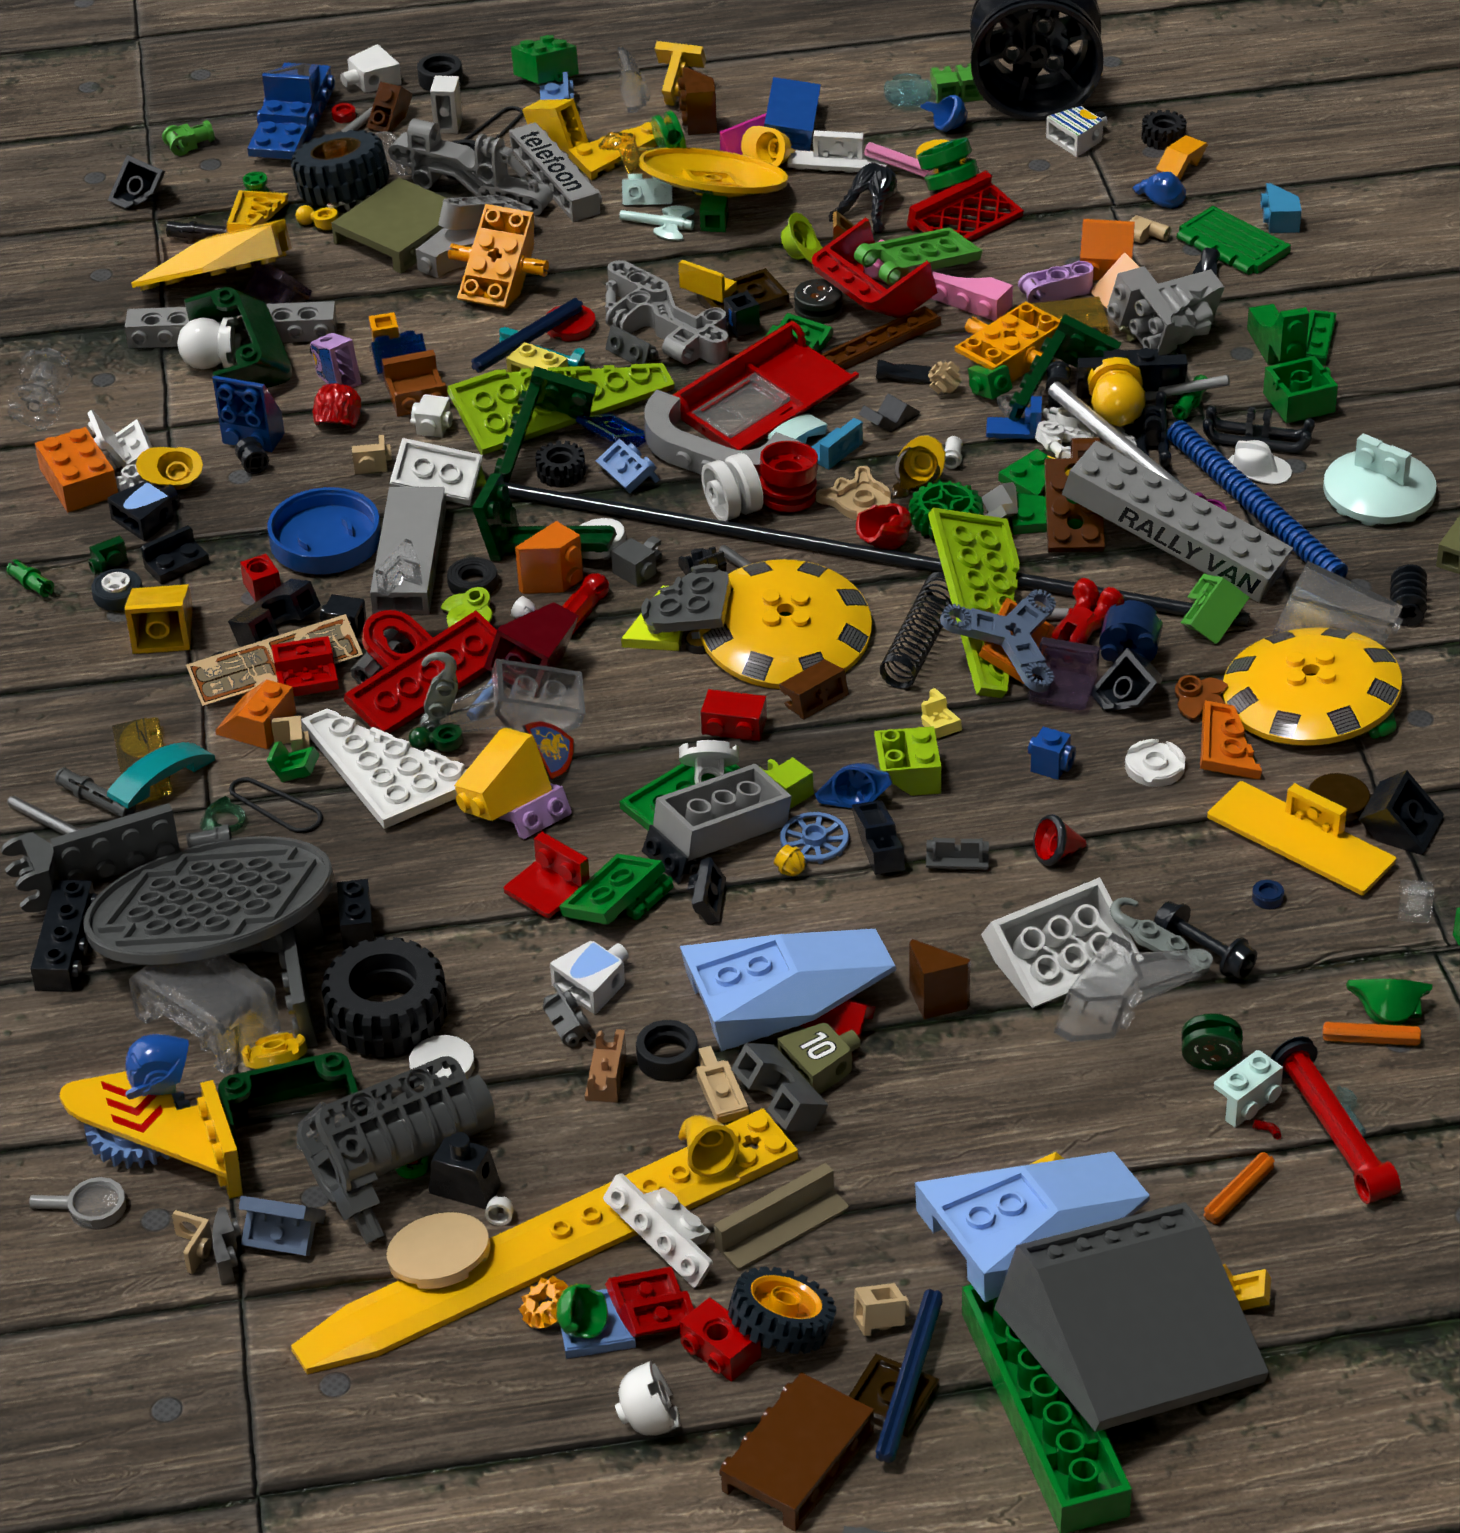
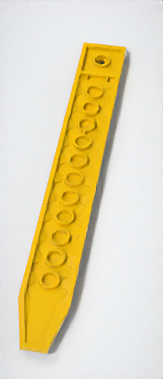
M762 1108L725 1125L733 1130L738 1138L739 1152L734 1164L721 1175L703 1177L692 1172L688 1165L687 1147L625 1176L643 1194L666 1188L675 1194L678 1201L689 1211L797 1160L798 1149L765 1109ZM748 1144H757V1145H758V1148H757V1149H753L752 1147H747V1148H745V1146L748 1145ZM610 1182L489 1238L491 1249L487 1260L481 1262L468 1272L469 1277L465 1280L435 1289H420L417 1284L398 1280L346 1304L291 1345L292 1352L307 1375L379 1357L538 1282L541 1277L547 1278L638 1235V1233L603 1200V1196L611 1184Z

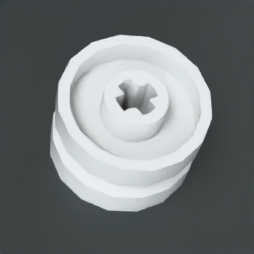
M740 452L725 458V462L716 460L703 466L701 475L704 494L713 514L718 520L729 521L739 517L740 512L747 515L762 509L763 490L754 464L746 454Z

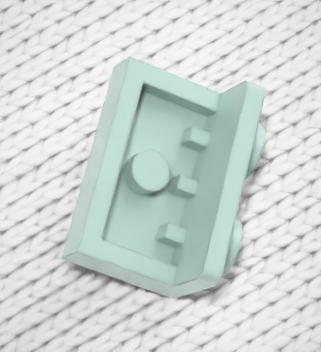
M628 174V179H622V203L624 205L671 204L673 186L654 177L643 178V174Z
M1256 1050L1214 1081V1089L1227 1098L1225 1121L1236 1128L1245 1120L1252 1119L1258 1110L1266 1104L1276 1101L1282 1091L1283 1066L1260 1050Z

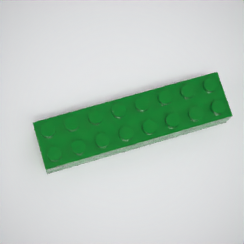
M971 1284L962 1286V1316L1059 1533H1069L1129 1517L1132 1488L1105 1431L1095 1432L997 1312L995 1306L998 1297L984 1302Z

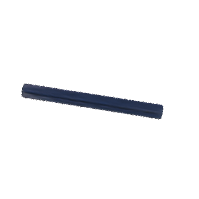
M577 298L571 299L471 360L472 369L478 373L483 372L509 356L524 342L531 343L582 312V301H579Z
M927 1289L924 1292L876 1447V1459L880 1462L892 1463L895 1460L943 1302V1294L939 1290Z

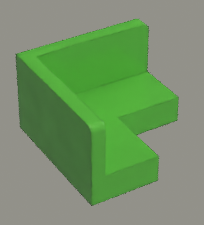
M1203 574L1187 596L1194 604L1180 623L1190 630L1198 631L1212 643L1217 644L1250 597L1224 577Z

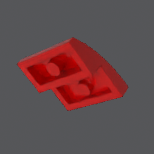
M329 636L271 645L277 682L292 686L294 696L339 689Z
M672 1266L611 1277L605 1283L620 1319L633 1337L680 1328V1320L694 1310L688 1291L681 1292Z

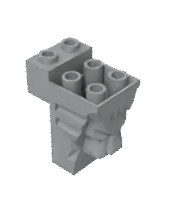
M1143 266L1117 274L1106 311L1119 328L1121 325L1128 326L1132 334L1143 345V348L1158 349L1159 355H1168L1177 349V345L1187 342L1191 337L1209 334L1224 285L1211 269L1158 284L1146 267Z

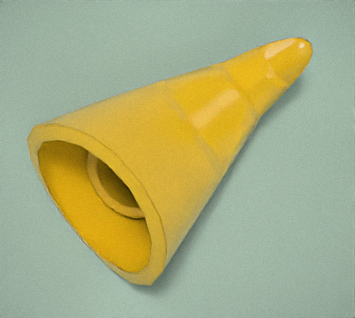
M694 1115L682 1123L678 1138L680 1140L687 1139L688 1165L692 1172L703 1177H714L721 1175L734 1164L739 1152V1144L733 1130L717 1120L704 1115Z

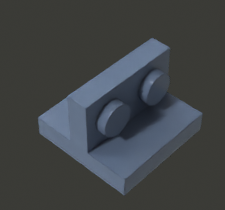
M241 1196L239 1209L247 1211L241 1245L310 1256L315 1223L324 1224L326 1210Z

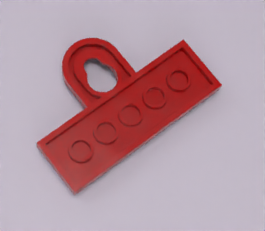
M396 610L379 611L366 620L363 626L362 643L365 650L384 669L346 692L344 701L371 728L374 727L390 734L424 712V702L431 681L445 668V663L438 660L431 661L427 666L423 667L421 663L427 655L434 652H444L454 657L457 663L458 689L488 671L484 666L497 630L479 612L474 611L435 637H432L406 613ZM387 629L397 630L412 642L414 649L403 654L394 652L388 646L387 638L383 632Z

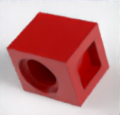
M266 553L240 562L243 584L255 602L281 586L279 571Z

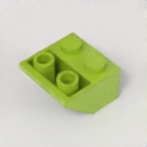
M934 726L874 731L879 768L881 771L889 773L892 784L911 796L941 794V761Z

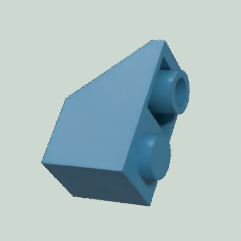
M1266 183V191L1261 193V209H1263V223H1268L1269 233L1300 232L1301 205L1299 197L1272 183Z

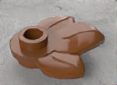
M1194 675L1181 677L1175 686V695L1179 699V711L1186 718L1195 720L1203 713L1205 700L1225 704L1219 694L1228 688V684L1220 679L1211 677L1202 680Z

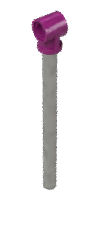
M1055 382L1050 386L1048 394L1114 450L1190 491L1060 382ZM1201 492L1195 493V495L1227 511L1226 506L1222 502L1215 499H1206V496Z

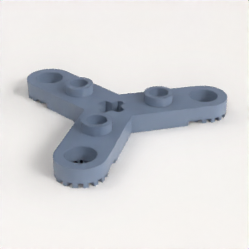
M1041 589L1031 591L1007 616L975 608L970 610L964 606L961 607L959 604L958 606L956 604H952V606L949 604L944 608L940 622L946 630L1001 645L1022 681L1029 689L1035 692H1045L1050 688L1054 680L1053 671H1050V667L1046 665V659L1031 636L1051 616L1056 606V601H1054V597H1051L1050 593L1046 594L1047 591L1044 590L1042 592ZM1035 601L1043 603L1046 607L1043 606L1041 608L1040 605L1039 607H1037L1038 604H1035ZM951 616L958 617L961 621L958 623L957 621L953 622L954 619L951 620ZM1037 674L1041 676L1044 680H1042V682L1041 680L1037 681L1038 679H1034L1035 676L1032 675Z

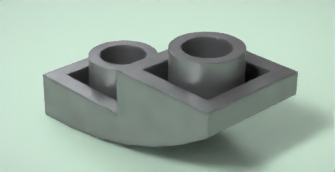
M224 1206L218 1208L212 1234L214 1254L221 1285L235 1281L232 1267L238 1266L235 1255L239 1253L236 1239L242 1237L237 1219H230Z

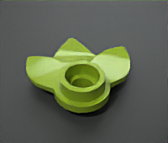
M482 587L471 588L464 594L452 595L441 606V610L448 612V627L474 611L479 612L489 623L493 616L489 607L491 601L490 594Z

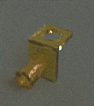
M609 132L598 145L599 149L619 150L627 174H632L639 166V159L642 153L655 149L654 147H638L633 133ZM616 138H619V139H620V140H619L618 142H616V143L608 144V142L611 141L612 139H616Z

